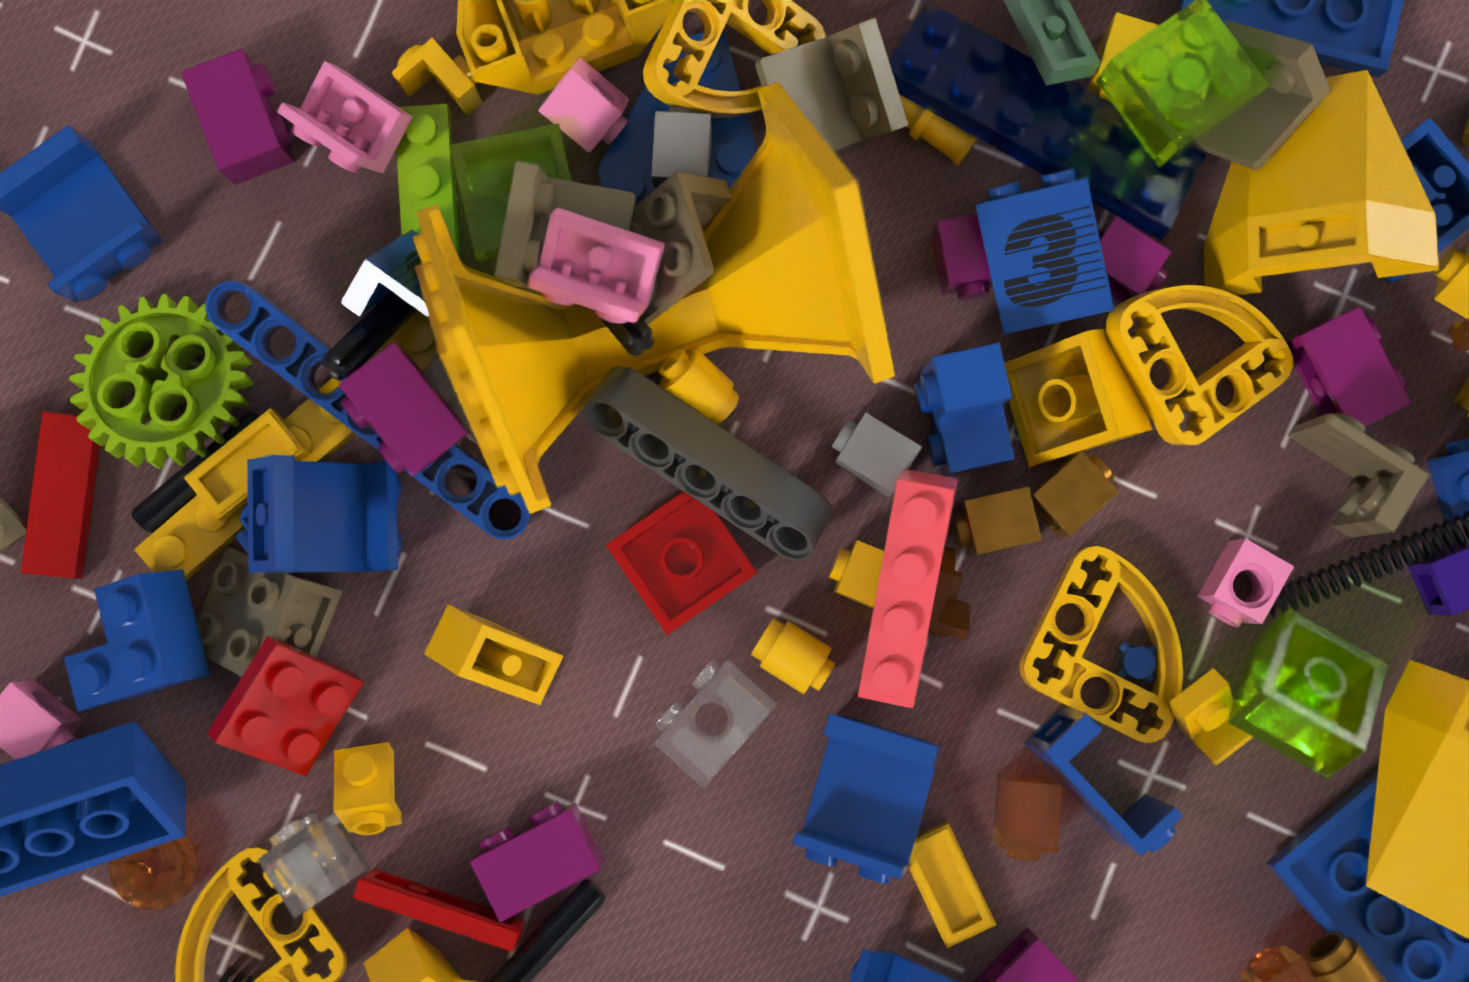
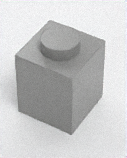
M679 106L670 107L668 112L655 111L651 175L654 190L675 171L709 177L712 139L711 114H702Z
M866 412L858 425L848 419L832 445L834 449L840 452L834 465L887 497L894 494L897 479L902 469H909L922 448L919 444Z

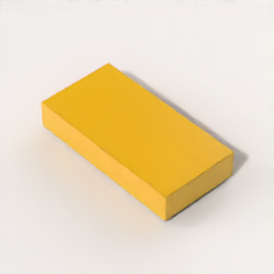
M270 408L187 474L184 479L215 518L225 521L248 502L247 460L269 455L294 456V461H299L309 451L279 413Z
M945 821L918 834L908 868L946 948L948 949L996 926L997 924L949 823Z

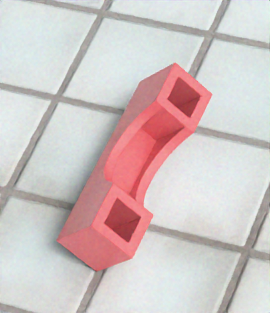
M903 468L897 479L858 697L908 708L914 707L954 503L957 478Z

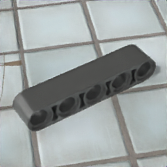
M624 366L613 367L583 406V418L595 433L777 554L795 561L805 560L811 556L832 516V507L828 500L819 492L639 372Z

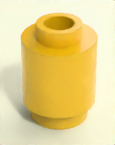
M696 347L689 348L686 351H683L681 348L675 350L664 360L659 368V373L662 375L659 382L661 388L717 425L731 414L739 401V394L733 390V381Z
M774 617L750 654L761 661L760 668L802 694L807 691L809 686L819 691L836 664L827 658L832 647L789 620L786 624H783Z

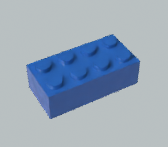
M135 721L0 765V897L185 837L186 782Z

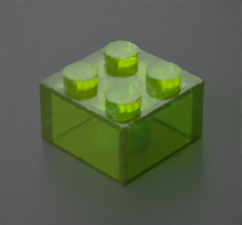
M1195 0L1117 54L1109 61L1096 79V82L1159 168L1245 109L1269 87L1267 81L1207 0Z
M559 124L449 144L476 263L498 258L516 161L539 165L549 178L572 181Z
M1287 609L1254 639L1227 722L1328 779L1366 751L1388 664L1296 612Z

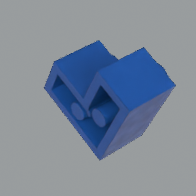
M1428 118L1401 137L1400 140L1435 212L1439 253L1469 229V163L1434 121ZM1406 275L1390 276L1384 278L1390 284Z
M1000 343L932 357L919 374L920 382L914 383L915 398L920 414H929L933 434L926 435L927 451L932 466H940L942 475L948 477L1003 465L1014 460L1015 457L1003 405L1012 399Z
M183 569L137 574L95 588L94 592L107 644L64 657L77 712L129 701L210 676Z

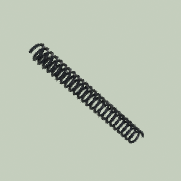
M1465 511L1463 516L1454 515L1452 521L1444 519L1442 525L1434 523L1431 529L1424 527L1421 533L1414 531L1410 537L1404 535L1400 541L1394 539L1390 545L1384 543L1381 544L1379 549L1371 548L1369 554L1361 552L1358 558L1350 556L1348 562L1340 560L1338 566L1330 564L1328 570L1319 568L1317 574L1309 572L1307 578L1299 576L1297 583L1289 580L1282 590L1288 596L1294 611H1299V605L1292 593L1291 585L1297 590L1303 606L1309 608V600L1302 589L1303 581L1308 587L1312 600L1319 604L1320 598L1313 586V577L1318 582L1323 597L1329 600L1330 592L1322 578V573H1324L1329 580L1334 594L1340 596V587L1333 577L1332 570L1334 569L1339 575L1343 588L1350 592L1351 585L1343 572V565L1348 568L1354 585L1360 588L1362 582L1353 567V561L1359 565L1364 580L1371 584L1372 577L1364 564L1363 557L1369 560L1374 576L1381 580L1383 574L1374 559V553L1379 556L1386 574L1392 576L1393 569L1389 560L1384 555V549L1390 552L1391 560L1399 571L1403 570V563L1395 551L1394 545L1400 547L1401 555L1406 565L1409 567L1414 565L1413 558L1405 546L1406 540L1410 543L1415 559L1420 563L1424 562L1422 550L1415 542L1416 536L1420 538L1426 556L1434 559L1435 552L1425 536L1426 532L1431 535L1436 551L1441 555L1445 554V546L1437 535L1436 528L1441 530L1447 548L1455 551L1456 544L1452 535L1446 529L1447 524L1452 526V532L1457 543L1465 547L1466 538L1457 525V520L1462 522L1463 530L1469 540V521L1467 520L1469 511ZM1280 591L1276 599L1282 613L1288 616L1289 610ZM1272 606L1270 614L1273 619L1278 620L1279 615H1277L1274 606Z

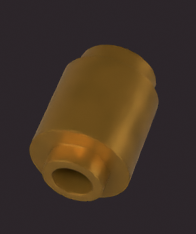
M1330 931L1319 936L1305 951L1304 957L1309 963L1308 972L1316 982H1388L1357 941L1353 938H1346L1341 931Z

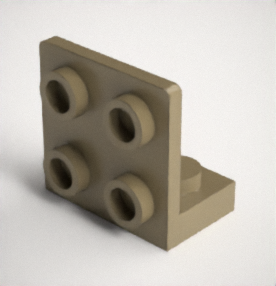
M876 18L858 23L831 36L763 57L755 62L762 88L779 82L833 151L909 125Z
M1227 20L1213 37L1215 42L1220 44L1219 50L1223 57L1221 62L1229 75L1176 134L1180 142L1185 145L1258 170L1263 167L1331 90L1312 43Z
M516 161L495 276L507 285L531 289L527 286L529 275L539 266L550 214L557 207L631 231L636 204L634 193L549 178L539 165Z
M675 171L635 206L630 232L665 243L649 306L641 315L647 324L655 320L713 274L714 267L701 226L710 222L713 214L732 200L726 180Z
M1335 413V415L1326 414L1293 426L1287 436L1359 481V483H1352L1341 495L1336 506L1340 514L1332 527L1350 538L1395 532L1428 478L1429 473L1413 464L1415 458L1408 451L1390 443L1382 445L1364 434L1366 427L1358 420L1342 413Z
M228 547L214 573L212 584L196 619L205 657L242 677L267 636L317 657L343 591L331 585L290 573H248V554Z

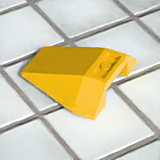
M458 0L456 34L475 82L539 95L554 89L579 56L597 72L637 58L664 24L675 0Z
M1368 70L1326 77L1331 91L1262 168L1254 170L1231 161L1204 243V286L1221 289L1236 296L1261 293L1262 276L1372 262L1378 278L1439 270L1435 212Z
M1409 660L1384 709L1365 886L1469 939V680Z

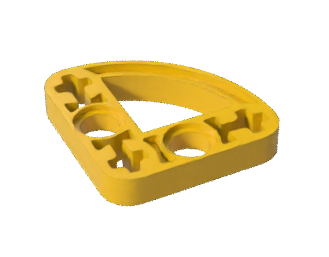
M675 0L645 62L643 69L644 83L654 97L671 107L679 106L702 114H711V118H730L746 115L762 109L758 89L762 88L761 84L753 89L743 91H720L698 85L726 23L770 55L797 47L798 39L792 33L799 31L802 34L800 43L803 45L825 38V31L815 17L792 0H762L768 13L767 21L764 25H759L751 19L748 12L749 0ZM686 12L697 14L704 24V34L700 41L691 39L685 33L683 18ZM778 28L782 30V32L774 34ZM680 52L689 54L680 58L674 69V75L680 81L670 85L667 82L669 72L663 66L674 62Z
M1182 285L1147 291L1117 305L1114 311L1108 314L1105 322V333L1109 344L1159 435L1164 441L1172 445H1198L1206 441L1282 385L1289 378L1293 369L1291 350L1272 322L1244 299L1221 289L1200 285ZM1173 309H1182L1208 315L1232 329L1245 343L1195 379L1160 313ZM1132 318H1138L1141 324L1135 330V337H1130L1128 329L1133 325ZM1154 344L1155 348L1148 350L1146 345ZM1263 354H1267L1269 361L1264 364L1266 372L1251 373L1249 375L1245 372L1260 366L1265 360ZM1158 359L1164 361L1169 370L1168 382L1160 390L1152 384L1150 379V369L1152 364ZM1222 377L1228 378L1234 388L1233 398L1227 406L1221 405L1216 396V386ZM1171 399L1173 404H1165V400ZM1182 411H1188L1190 414V418L1185 422L1187 430H1180L1179 424L1184 420Z
M1100 546L1086 547L1075 552L1068 560L1021 656L1019 664L1020 675L1025 684L1033 690L1069 708L1087 713L1093 720L1128 738L1144 743L1157 742L1165 737L1172 726L1175 716L1170 701L1182 691V651L1172 616L1163 599L1149 580L1118 554ZM1098 557L1102 560L1099 568L1106 573L1104 580H1093L1085 593L1086 595L1096 596V600L1092 605L1084 597L1067 594V590L1070 585L1074 589H1082L1087 573L1081 569L1082 562H1092ZM1116 586L1128 597L1138 611L1146 627L1150 643L1156 647V668L1154 670L1156 679L1153 681L1152 692L1082 658ZM1068 603L1079 607L1084 615L1083 627L1073 635H1066L1061 632L1055 621L1059 608ZM1047 633L1056 641L1072 644L1073 646L1069 654L1065 650L1058 649L1052 663L1054 667L1059 669L1056 678L1046 676L1041 683L1037 680L1040 671L1033 667V663L1036 658L1046 659L1054 646L1053 644L1043 642ZM1091 677H1100L1109 688L1108 700L1099 708H1089L1081 699L1080 691L1082 685ZM1123 689H1125L1129 694L1122 700ZM1121 700L1141 709H1145L1148 703L1152 705L1150 714L1156 718V722L1153 727L1143 726L1138 732L1136 730L1138 726L1136 718L1120 711L1116 713V721L1111 720L1110 716L1120 706Z
M256 847L247 848L237 853L220 868L202 890L184 925L178 946L175 968V982H205V959L211 933L220 913L234 893L282 958L253 982H338L344 975L347 966V955L343 946L280 860L273 853ZM250 860L259 865L265 862L268 863L269 868L264 871L263 876L272 889L276 890L281 882L287 887L286 891L270 897L261 910L256 905V901L266 898V895L256 884L249 883L244 886L242 883V879L248 874L244 865ZM292 901L301 907L303 921L295 932L283 935L274 929L272 915L280 904ZM314 925L320 934L310 938L309 941L317 951L324 953L331 950L334 954V958L328 963L332 972L326 978L321 973H315L311 976L307 973L306 968L311 964L312 960L303 947H299L294 955L288 949V945L304 939Z

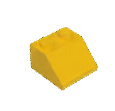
M1105 328L1079 333L1004 363L1012 399L1008 402L1029 467L1153 430L1146 409L1108 342Z

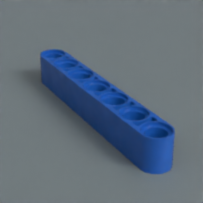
M226 281L217 284L210 290L206 298L205 310L209 320L215 327L378 450L377 446L384 442L374 428L368 426L361 428L351 418L341 404V401L347 395L340 386L334 392L326 394L315 383V373L323 364L324 355L332 348L330 345L261 292L250 286L236 281ZM242 293L249 300L250 312L242 322L233 324L226 316L225 305L233 295ZM289 328L295 335L296 347L290 356L279 359L272 353L270 339L277 330ZM459 444L453 446L427 468L413 476L483 531L497 539L508 540L517 537L525 530L529 522L530 513L521 492L510 496L506 485L497 488L489 467ZM454 465H466L475 472L477 485L472 493L459 495L449 488L447 474ZM507 498L518 504L521 510V519L515 526L502 528L492 521L490 508L496 500Z

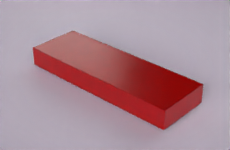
M42 412L21 573L72 579L83 578L100 445L88 437L92 429H87L81 425L76 419L78 415Z
M376 868L359 878L353 895L354 899L511 952L514 951L519 943L526 924L524 918L515 915L499 922L492 907Z

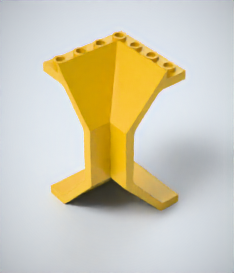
M779 82L758 89L766 124L764 141L730 187L729 192L732 200L714 213L710 222L701 227L714 267L713 274L648 324L652 329V337L655 342L651 349L644 350L639 356L629 354L591 308L576 303L572 305L556 304L546 300L540 291L510 286L496 276L469 268L459 258L438 204L416 211L422 233L413 236V240L422 264L414 267L439 355L497 488L506 485L510 496L521 492L530 514L552 506L539 470L541 456L583 409L586 401L613 367H629L646 376L659 371L664 360L672 352L680 348L686 351L689 348L696 347L705 354L720 348L736 347L847 355L860 362L874 384L895 376L857 181Z

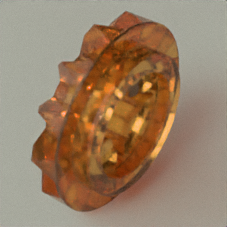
M185 834V837L109 861V875L112 885L119 896L134 907L144 910L167 908L181 900L191 891L195 877L201 870L197 865L196 855L199 846L193 844ZM158 847V850H161V860L169 862V865H174L175 867L158 873L156 881H154L152 868L144 866L142 862H135V860L154 855Z

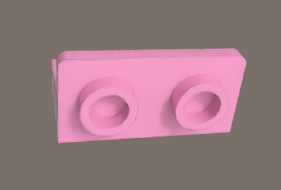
M324 61L301 108L282 102L277 111L294 124L291 132L295 136L316 147H321L323 144L331 150L328 158L332 162L358 174L361 167L383 174L413 118L337 65Z
M557 207L550 214L539 266L529 275L527 286L542 292V296L550 302L560 305L576 303L594 309L600 318L609 322H636L649 306L665 243Z

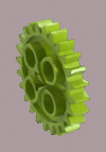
M162 294L158 306L155 308L143 296L139 298L138 312L134 314L125 306H118L120 321L116 324L102 317L99 321L105 334L101 338L87 334L84 337L87 343L94 349L91 354H75L74 359L86 368L85 372L69 376V380L83 389V391L70 397V402L84 410L76 419L87 429H92L88 437L100 446L106 445L105 451L117 459L125 455L127 461L140 467L145 458H147L148 463L157 469H162L168 454L171 460L183 466L186 461V450L191 448L203 458L206 456L204 441L209 437L220 444L225 442L219 430L222 424L238 427L240 424L230 412L233 407L244 408L250 404L238 393V389L253 386L254 381L246 373L241 372V370L252 365V360L244 352L240 351L243 348L215 327L209 320L205 310L206 303L198 308L188 296H184L179 304L176 305L167 294ZM154 342L150 352L138 358L141 348L148 343ZM205 354V358L200 366L196 369L188 370L192 359L198 355ZM135 391L132 402L126 407L120 408V402L123 397ZM187 403L183 416L177 420L170 421L173 410L179 405ZM151 419L149 424L144 425L147 421Z

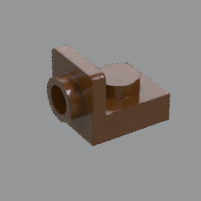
M946 546L939 572L929 633L939 637L953 636L966 639L970 629V605L956 599L961 586L962 573L955 571V549Z

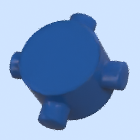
M1124 641L1119 645L1118 648L1121 650L1118 665L1120 669L1116 672L1117 676L1123 679L1127 677L1144 679L1147 684L1156 679V676L1153 674L1156 668V647L1153 644H1150L1148 647L1131 646L1127 641Z

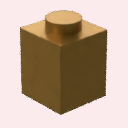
M1083 451L1076 453L1064 461L1030 492L1035 512L1058 538L1069 537L1119 493L1111 483L1114 475L1108 466L1097 456L1092 454L1087 457Z
M1029 486L963 501L957 504L959 514L952 516V526L959 548L967 547L969 557L1042 540Z

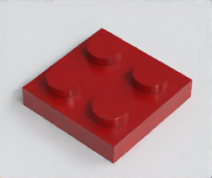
M684 491L606 544V547L666 635L672 633L757 574L717 513Z
M267 636L207 734L219 745L307 776L364 682L355 673Z

